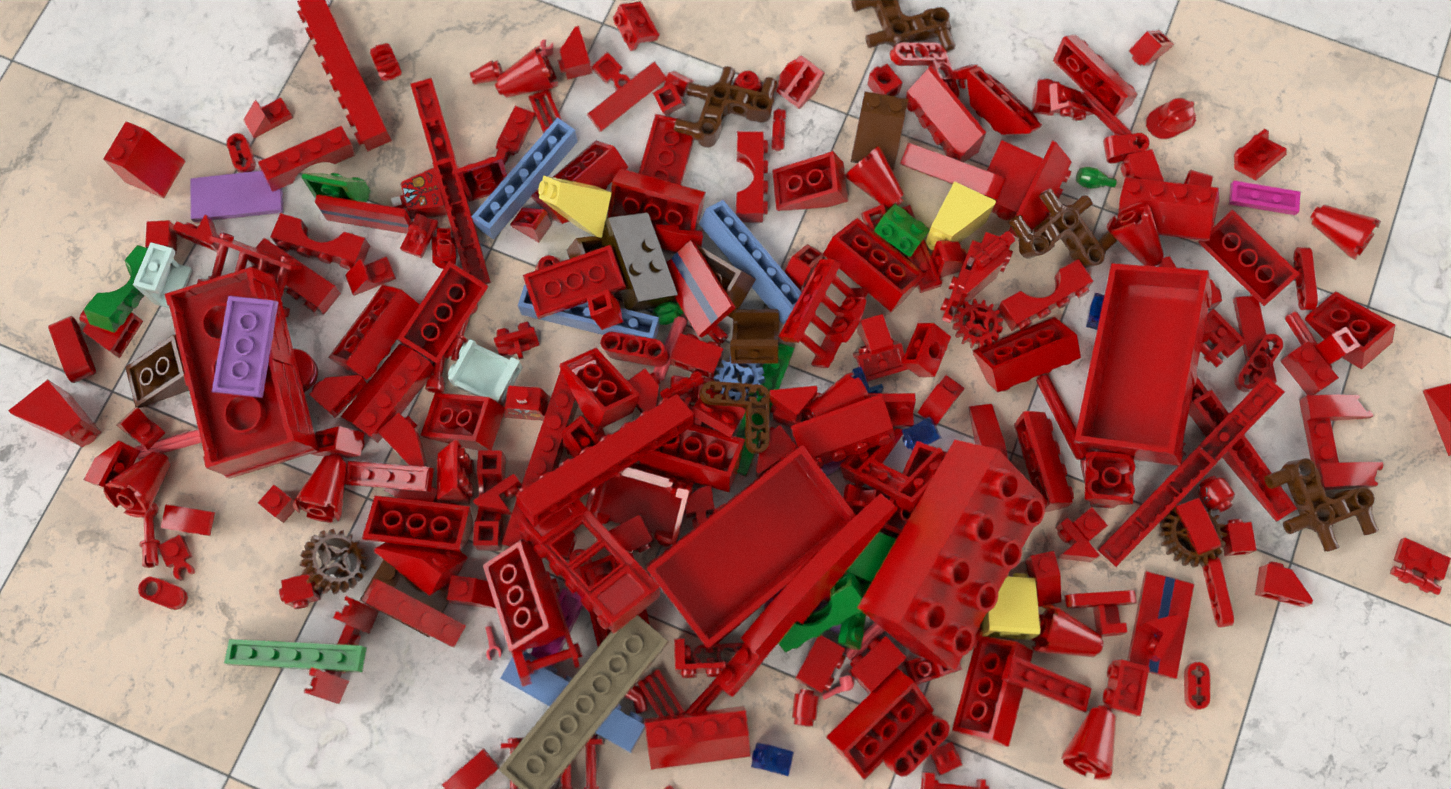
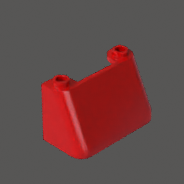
M634 463L590 491L586 508L602 525L607 524L609 521L622 524L637 515H642L658 543L664 546H671L678 541L688 500L692 494L695 482L641 467L640 464Z

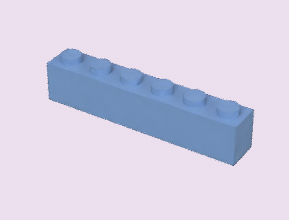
M557 118L472 215L476 228L494 240L539 188L540 182L543 181V176H549L578 142L575 129Z
M724 200L706 208L699 225L736 268L756 279L752 288L769 309L779 310V320L784 325L802 292Z
M524 284L518 308L521 315L538 319L529 292ZM588 302L540 319L601 335L608 332H618L652 339L657 338L660 327L659 317L620 308L623 322L601 330L590 316Z
M523 652L525 660L530 659V661L537 659L529 653ZM512 657L500 679L550 707L573 678L566 675L563 679L556 675L557 669L547 666L535 670L534 674L530 675L532 684L522 687ZM618 705L596 733L632 753L645 730V725L642 724L644 719L633 712H630L629 716L620 711L622 706Z

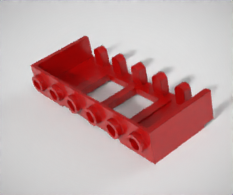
M579 499L536 527H533L524 514L518 518L520 526L518 531L521 537L526 542L530 540L533 543L537 555L541 559L546 558L550 562L549 567L556 576L561 575L566 580L565 585L571 593L577 592L582 598L580 601L589 612L591 610L594 611L597 615V621L604 629L609 628L613 634L616 633L660 597V586ZM583 524L598 541L567 563L553 546ZM605 547L620 565L590 588L574 570Z

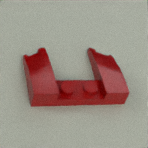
M1306 395L1299 400L1310 459L1315 463L1321 476L1320 482L1324 491L1378 486L1375 477L1377 470L1383 469V462L1339 463L1331 421L1368 419L1373 417L1370 410L1366 411L1358 401L1359 395Z
M895 429V439L891 440L890 443L883 446H874L861 454H852L840 465L844 479L861 486L867 484L896 499L897 506L912 513L941 464L942 460L940 458L944 456V452L938 447L908 477L882 464L903 435L901 429Z
M346 596L344 599L348 602L349 606L345 605L342 613L336 611L333 619L345 624L337 644L358 645L361 638L359 636L360 631L370 634L379 611ZM311 667L309 675L313 676L310 686L313 688L304 689V693L340 704L349 680L341 678L342 673L345 672H324Z

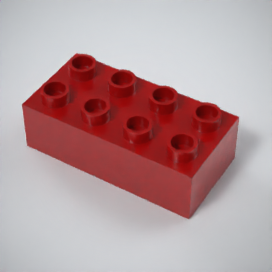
M954 440L857 608L912 654L955 671L962 657L972 649L975 639L974 635L986 613L995 607L998 601V592L1007 575L1020 562L1022 548L1033 528L1043 520L1045 506L1048 501L999 449Z

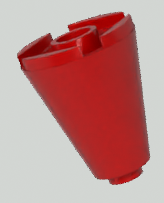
M540 45L533 48L497 77L495 87L500 96L504 95L506 98L559 86V83L553 81L557 77L548 57H542L540 53L544 51Z
M879 146L844 175L846 179L878 203L884 204L886 209L894 204L899 206L904 201L901 198L904 192Z
M1143 202L1136 203L1121 210L1122 215L1117 219L1113 216L1107 224L1109 233L1144 266L1159 265L1161 258L1164 257V251L1149 205L1146 204L1145 206Z
M1323 205L1321 208L1317 206L1310 216L1313 220L1312 225L1354 260H1357V256L1362 254L1373 238L1374 233L1372 231L1374 228H1379L1381 220L1328 205Z
M852 372L847 373L806 406L803 416L806 421L868 399L870 396L859 378L854 379L851 377L853 375Z
M151 452L111 479L103 490L108 501L116 508L119 505L125 508L124 513L135 518L144 517L149 512L171 467L169 458L164 453Z
M330 454L322 458L294 500L293 508L298 513L302 509L307 512L306 517L320 522L332 523L334 518L337 521L340 520L347 466L342 456Z
M1048 603L1042 607L1046 610L1043 614H1039L1040 635L1031 639L1035 641V646H1032L1033 650L1040 653L1095 657L1101 653L1104 642L1099 633L1055 605Z
M1099 705L1090 710L1062 754L1061 759H1064L1063 764L1083 776H1086L1087 772L1095 774L1094 779L1108 780L1111 778L1113 772L1116 716L1110 708Z

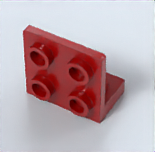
M674 639L675 670L677 674H681L682 678H697V673H706L707 677H717L721 674L722 670L726 669V662L687 664L691 663L690 645H686L685 639Z

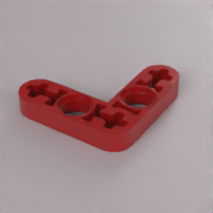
M898 43L890 51L891 61L898 66L932 67L956 97H959V88L947 52L941 44ZM915 50L921 54L922 58L915 54ZM938 69L944 72L945 77L940 75Z

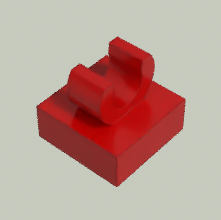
M970 64L953 70L955 79H959L958 86L960 89L966 88V74L968 71L977 68L978 64Z
M952 741L936 748L930 754L938 775L963 765Z

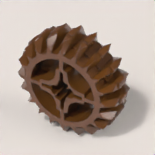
M1174 507L1170 514L1163 518L1166 522L1161 523L1160 528L1165 531L1159 533V537L1166 540L1161 543V546L1169 547V550L1166 551L1167 555L1175 554L1173 561L1177 562L1182 559V566H1187L1190 563L1193 568H1196L1199 564L1202 567L1206 566L1208 557L1216 559V556L1222 554L1223 551L1220 548L1226 545L1222 538L1226 537L1227 533L1220 531L1225 524L1217 523L1216 520L1220 518V515L1212 516V508H1208L1206 512L1217 532L1221 547L1199 555L1187 536L1185 526L1184 529L1176 531L1177 523L1180 520L1176 508ZM1179 541H1182L1185 544L1186 549L1180 544Z
M330 529L328 534L323 530L318 536L313 535L310 541L306 542L304 545L305 550L300 553L303 559L300 561L299 566L305 567L302 575L310 576L307 579V583L312 581L316 583L314 590L323 587L324 594H327L330 589L333 595L338 594L340 590L346 593L349 587L351 589L354 588L357 582L363 579L362 573L367 569L363 564L367 562V557L361 556L365 552V548L359 549L357 547L360 544V540L355 542L351 540L353 534L345 537L344 530H340L338 534H336L334 529ZM332 546L338 547L341 550L334 549ZM317 552L320 555V560L322 561V566L320 568L316 561ZM346 556H348L350 560V570L348 569L349 566L346 563ZM340 557V559L337 562L327 566L331 561L336 560ZM326 574H333L336 578L330 577Z

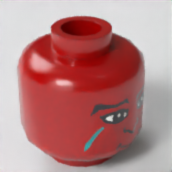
M1214 475L1206 478L1199 484L1198 496L1207 509L1212 508V511L1219 510V512H1224L1232 506L1231 501L1235 497V492L1226 479Z

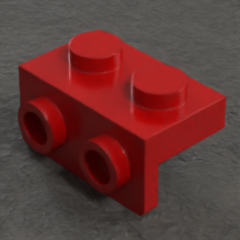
M1263 129L1260 133L1254 135L1247 144L1237 149L1234 154V169L1256 181L1287 155V148L1269 140V131Z

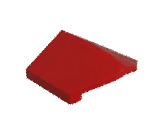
M801 55L787 63L780 74L776 92L800 109L817 92L825 72Z

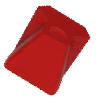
M1098 451L1086 453V460H1080V467L1085 483V500L1090 502V506L1113 509L1118 505L1133 504V495L1135 494L1133 480L1136 468L1134 457L1129 454Z

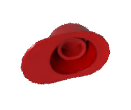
M1175 98L1155 108L1146 118L1148 132L1158 139H1169L1189 130L1196 122L1195 103L1193 101L1189 102L1184 98Z

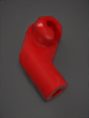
M634 685L624 698L633 701L636 714L647 712L644 693L641 688Z

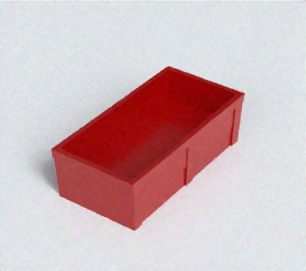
M1111 263L1074 439L1086 451L1129 454L1134 457V460L1181 466L1185 429L1193 387L1196 386L1198 376L1197 366L1208 308L1211 307L1212 302L1208 270Z
M249 267L165 293L166 303L170 308L185 371L183 375L186 386L189 388L204 451L205 468L231 479L318 452L275 275ZM228 296L278 302L263 398L212 392Z
M803 445L788 451L780 457V461L727 503L717 507L712 511L713 514L660 556L654 557L645 564L647 571L707 648H710L786 586L856 516Z

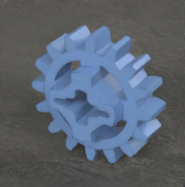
M731 356L729 362L722 360L724 367H717L716 370L719 375L714 376V380L718 382L739 383L737 380V373H739L740 377H742V383L761 385L760 383H765L764 376H761L764 374L762 367L759 368L760 364H731ZM737 389L729 390L728 394L731 399H736V401L740 399L741 395ZM756 393L754 395H746L745 401L749 396L756 397V399L758 396Z

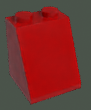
M125 121L103 158L125 183L161 198H165L186 162L148 130Z
M1001 140L987 169L988 172L1006 178L1000 196L991 211L1003 220H1011L1016 216L1043 158Z
M48 379L8 410L10 414L31 426L82 448L94 442L96 436L101 433L100 429L70 393Z

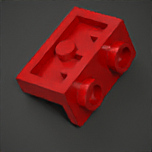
M641 1L619 4L613 20L630 51H635L639 43L657 41L660 34Z
M1059 83L1049 85L1052 112L1058 113L1062 117H1070L1074 121L1085 120L1086 116L1094 114V109L1083 106L1084 99L1081 91Z
M891 338L894 346L893 349L873 355L866 345L859 347L858 352L853 353V357L857 359L861 379L864 383L908 370L901 364L904 357L901 342L894 341Z
M712 388L706 392L710 394V398H713L716 394H722L713 392ZM699 397L691 411L694 413L695 418L731 438L746 412V407L708 405Z
M868 393L870 398L882 394L893 427H913V411L916 404L915 393Z
M1123 659L1112 661L1107 669V678H1109L1107 688H1105L1102 695L1104 706L1111 710L1140 717L1150 667Z

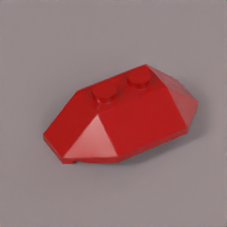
M980 66L967 72L970 106L978 116L984 118L991 125L994 131L1001 135L1030 134L1041 128L1042 124L1037 120L1033 112L992 75L985 73L984 69Z

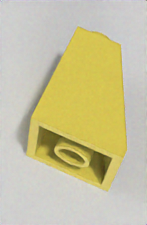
M543 176V181L540 182L538 188L539 199L579 229L602 238L611 192L593 185Z
M954 181L930 228L925 242L926 245L933 251L936 242L940 240L962 242L986 224L996 201Z
M1015 573L1013 577L1007 576L998 592V601L995 607L986 613L981 623L982 636L1031 640L1040 635L1035 578H1028V574Z

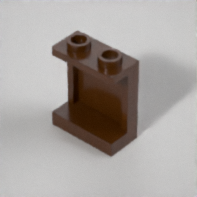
M778 309L733 310L732 340H730L731 364L778 363Z

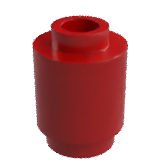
M800 689V693L794 694L792 710L794 725L813 727L814 721H817L819 696L814 695L815 691Z

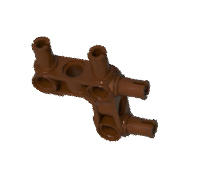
M899 0L851 1L854 12L872 7L881 25L882 31L866 35L865 40L868 48L883 44L895 47L898 43H917L934 37H938L947 53L956 48L950 33V14L943 7L924 10V13L909 17L902 13Z
M725 66L719 81L714 85L707 87L690 82L687 96L705 100V104L699 121L695 123L677 118L674 132L692 136L701 146L709 148L716 144L722 131V121L727 114L730 115L732 113L743 116L750 121L767 122L771 118L775 102L773 95L777 81L774 78L766 77L761 92L734 86L731 84L735 75V69Z
M1052 188L1039 195V198L1044 202L1050 213L1033 230L1029 228L1021 215L1015 216L1008 222L1019 238L1020 254L1027 259L1047 253L1061 239L1069 250L1071 258L1074 261L1079 259L1084 268H1089L1102 264L1106 251L1117 242L1109 232L1097 241L1080 216L1092 206L1093 203L1090 197L1083 195L1072 205H1065L1056 197Z
M1303 458L1288 461L1281 470L1264 477L1265 483L1270 489L1287 483L1299 512L1298 516L1283 522V528L1286 533L1293 534L1305 528L1312 529L1317 533L1324 552L1340 547L1332 527L1333 524L1349 517L1356 516L1363 535H1370L1379 531L1371 512L1375 500L1373 492L1363 487L1335 493V496L1332 498L1327 497L1320 482L1321 476L1311 459Z

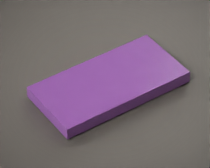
M262 171L190 178L191 220L193 222H201L205 214L211 220L283 213V188L272 192Z
M228 296L212 392L263 398L278 308L277 301Z

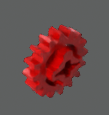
M973 299L972 305L966 301L963 308L958 307L957 314H954L953 321L956 323L953 324L952 329L958 330L955 335L956 338L962 336L961 344L970 342V348L978 344L979 349H982L984 343L990 347L993 343L992 340H998L999 334L1003 330V327L1000 325H1002L1004 320L1003 318H997L1000 310L993 311V303L986 306V300L983 299L981 304H978L977 300ZM966 315L967 322L963 325V318ZM990 323L993 325L991 332H989L990 328L988 327Z

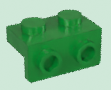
M896 204L884 214L874 229L875 233L908 257L912 256L930 231L923 222L916 220L906 210L898 207Z

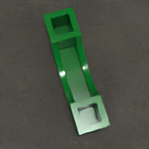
M137 245L124 260L131 276L124 286L111 292H97L86 305L84 312L89 324L115 333L120 325L125 323L133 309L138 307L145 295L133 283L148 248Z
M849 572L842 576L830 590L831 598L825 607L812 612L803 624L799 621L795 622L778 643L785 653L792 649H798L804 642L813 637L821 636L827 629L838 626L850 616L862 612L857 607L867 591L853 573Z

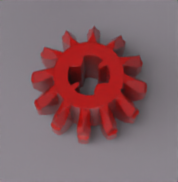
M378 44L370 49V55L381 80L384 82L391 81L401 76L402 71L390 44Z

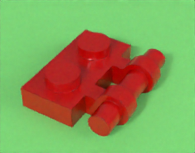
M1213 308L1207 314V320L1213 329L1209 340L1214 344L1215 348L1212 350L1204 342L1201 345L1200 352L1205 356L1204 359L1208 363L1211 362L1217 368L1223 363L1217 356L1220 352L1228 359L1247 341Z
M1404 537L1400 539L1393 561L1402 564V567L1393 566L1390 574L1398 577V580L1405 584L1409 582L1418 586L1419 590L1425 593L1431 592L1439 595L1442 587L1435 584L1433 579L1438 581L1444 580L1451 558ZM1412 570L1422 573V578L1413 574Z

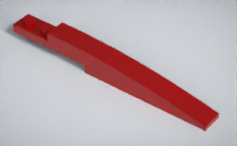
M429 78L410 83L462 268L481 282L489 284L491 281L472 219L467 195L456 171L459 167L433 80Z
M1265 376L1098 551L1117 567L1285 391Z
M1197 376L1196 386L1193 387L1189 415L1207 437L1229 413L1213 390L1208 391ZM1243 435L1222 458L1277 522L1297 508L1281 486L1272 489L1268 488L1264 477L1272 473L1246 436Z
M879 494L844 526L784 587L743 634L741 639L745 643L728 662L726 669L722 670L721 674L715 678L727 695L734 697L796 621L803 624L898 507L885 496Z

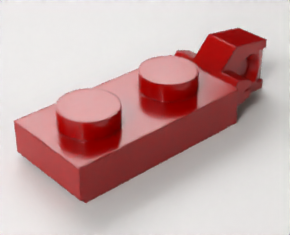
M516 105L495 147L498 149L495 157L501 155L504 165L510 154L514 156L516 153H519L536 118L534 112Z

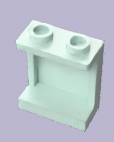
M150 243L133 285L155 305L169 308L166 303L165 293L185 288L192 269L178 264L173 259L176 253L173 248Z
M469 339L468 343L463 344L457 363L452 364L448 371L449 381L453 386L472 395L490 397L500 405H503L507 398L508 386L514 385L523 368L520 361L512 357L509 360L477 345L474 340Z

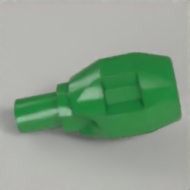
M1090 166L1079 168L1076 174V182L1085 188L1094 189L1104 186L1114 188L1117 184L1116 179L1109 178L1099 169Z
M677 302L659 304L652 311L653 316L659 317V325L673 323L675 318L684 314Z

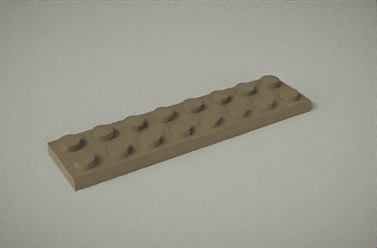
M638 615L613 634L611 632L498 770L519 789H550L669 641Z

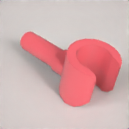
M543 39L540 42V46L544 51L540 53L542 57H549L553 54V43H551L550 47H546V39Z
M491 626L485 627L489 641V649L486 652L487 658L492 660L490 654L492 649L498 650L499 658H501L503 654L502 649L496 645Z
M852 676L839 678L840 686L821 694L823 699L826 700L837 693L852 690L854 687Z

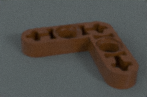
M718 381L705 383L700 390V398L705 404L746 407V448L752 454H760L765 451L769 446V391L767 388L759 384ZM712 388L713 392L720 393L723 390L722 388H724V400L721 399L722 394H716L713 398H710V394L706 392ZM730 389H737L740 392L741 397L739 400L734 401L729 397ZM756 391L759 392L760 396H763L759 402L756 397L750 396L745 401L746 395H754ZM757 413L763 417L762 425H755L752 422L753 414ZM763 430V432L758 434V440L763 444L756 448V444L752 443V441L756 439V432Z

